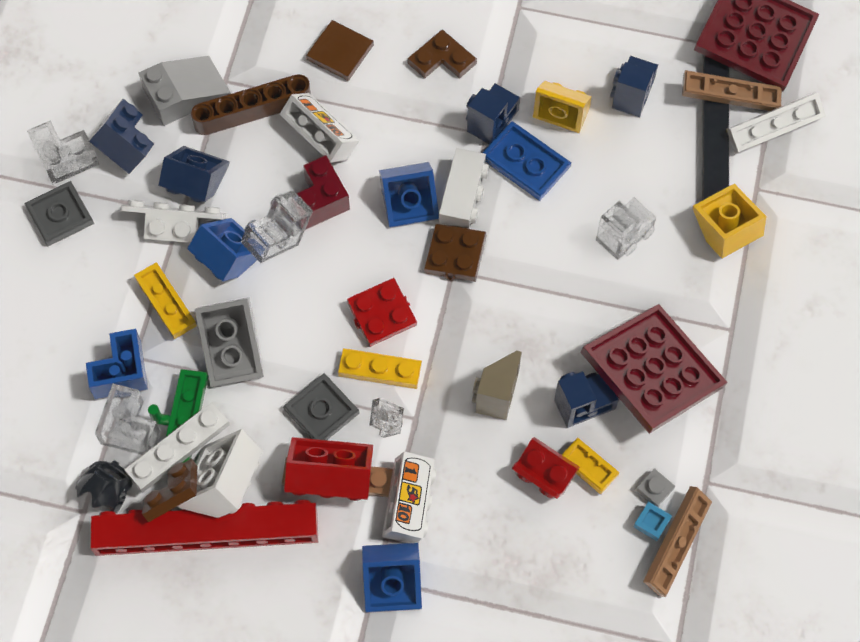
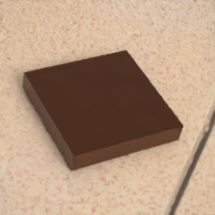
M331 20L306 55V58L311 63L349 81L374 46V41Z

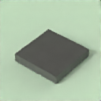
M71 181L24 203L47 246L55 244L94 224Z
M325 373L283 406L288 415L311 439L328 440L360 414L359 409Z

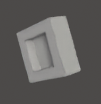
M654 468L638 485L636 492L658 507L675 489V485Z

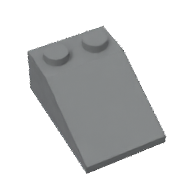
M210 56L161 62L139 72L143 90L164 126L191 114L192 108L199 103L231 94Z
M250 297L195 308L210 386L216 387L264 377Z

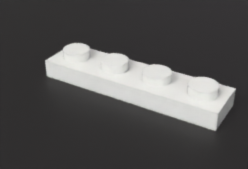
M813 93L727 129L733 150L737 153L821 119L826 114L819 94Z
M211 402L124 470L143 493L168 474V471L175 464L186 460L226 429L230 423L214 403Z

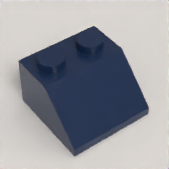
M182 146L164 157L158 186L166 188V191L172 194L189 196L192 201L206 202L215 195L229 167L230 161Z

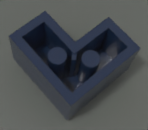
M630 56L628 62L622 63L620 70L616 71L612 83L613 88L610 94V98H613L612 108L640 117L654 83L658 64L634 56Z
M494 83L490 90L481 88L477 95L473 94L466 105L468 108L466 116L467 132L490 145L519 111L520 97Z
M122 99L106 117L89 142L130 174L146 157L154 143L135 128L143 114L134 105Z
M582 371L576 374L575 372L567 373L558 380L554 401L566 427L569 428L615 410L619 399L599 374L591 373L585 376Z

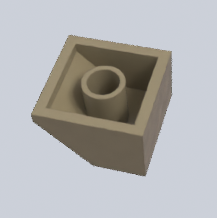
M515 351L485 367L481 378L476 377L472 392V402L476 403L475 413L507 420L519 374L521 351Z

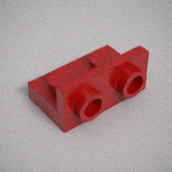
M535 437L530 440L520 459L512 466V470L517 472L516 476L527 483L532 482L539 487V491L543 495L556 499L565 493L580 468Z

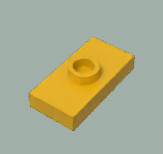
M579 438L562 454L580 467L576 474L599 494H602L619 476V471Z

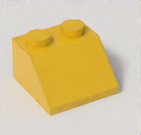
M544 81L536 90L533 118L580 133L590 109L592 96L586 95L579 90L574 91L565 88L559 83Z
M735 183L693 205V212L706 242L721 258L764 236L767 216Z

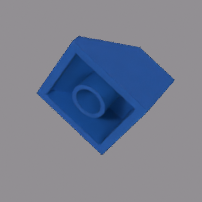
M429 162L379 170L389 227L439 219L434 174Z
M232 218L201 224L187 248L197 261L203 263L212 271L217 279L223 282L238 278L267 251L265 247Z
M402 543L362 546L365 612L422 609L419 544Z

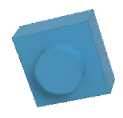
M648 501L633 527L658 541L670 522L672 515Z

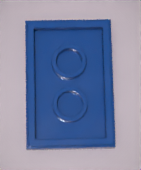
M513 121L483 152L486 154L485 162L539 201L568 171L572 163Z

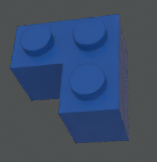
M136 328L109 333L113 358L86 363L88 385L94 399L147 390L148 384L142 344Z

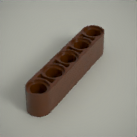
M301 74L292 75L199 103L191 111L194 129L201 135H209L279 114L291 94H311L309 80Z

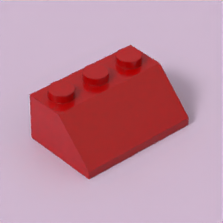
M292 437L286 461L284 492L297 496L309 494L319 495L323 498L342 497L352 501L368 500L374 445Z

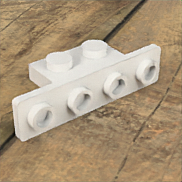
M128 200V204L121 205L120 211L145 213L144 239L191 243L198 230L199 218L223 220L227 216V213L220 212L218 207H205V211L195 210L194 205H179V209L169 208V203L154 202V207L144 206V201Z

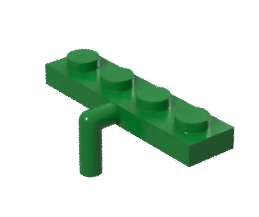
M180 370L171 415L161 414L158 406L155 404L148 407V413L154 424L168 426L166 437L201 411L208 381L207 372ZM191 456L184 460L183 463L191 459Z

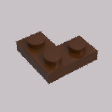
M442 29L408 58V65L422 77L426 78L443 64L460 79L477 64V58Z
M192 458L184 463L179 462L168 471L167 486L159 491L154 490L145 497L142 515L148 522L196 496L198 466Z

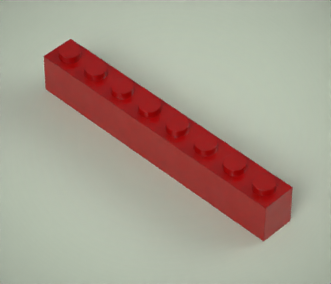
M297 500L294 504H283L279 501L268 502L266 506L243 503L235 513H228L219 518L185 509L181 511H172L171 509L150 522L142 515V510L137 509L129 510L127 514L104 511L100 512L99 515L91 516V550L95 556L319 543L316 503H311L309 500Z

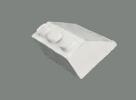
M243 429L205 445L196 462L198 466L197 494L178 507L216 518L228 513H235L241 507L245 491L251 485L250 480L254 471L259 466L258 461L263 450Z

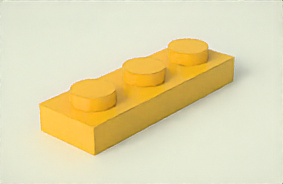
M157 262L134 274L135 280L174 339L197 327L196 321Z
M343 348L338 376L417 389L422 361Z

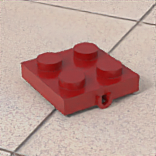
M391 278L347 298V304L355 317V326L357 329H361L369 347L417 326V320L409 307L410 303L407 302V297L401 292L395 278Z

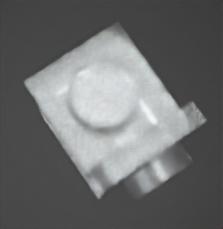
M382 398L372 400L369 426L379 429V436L383 438L401 434L404 408Z

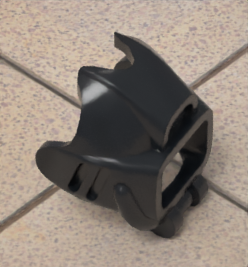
M116 460L111 463L97 461L89 466V469L79 479L75 489L77 490V497L82 496L86 492L92 494V508L111 506L110 511L117 514L125 501L127 492L132 488L133 482ZM105 469L115 472L122 480L116 479L106 472Z

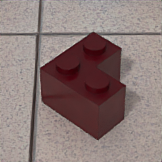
M327 155L303 165L305 181L309 188L292 195L291 200L293 211L303 229L306 230L350 210L349 195Z

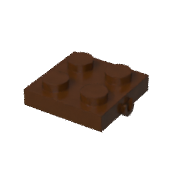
M436 224L424 268L425 274L443 276L448 281L461 279L476 282L487 237L486 232Z

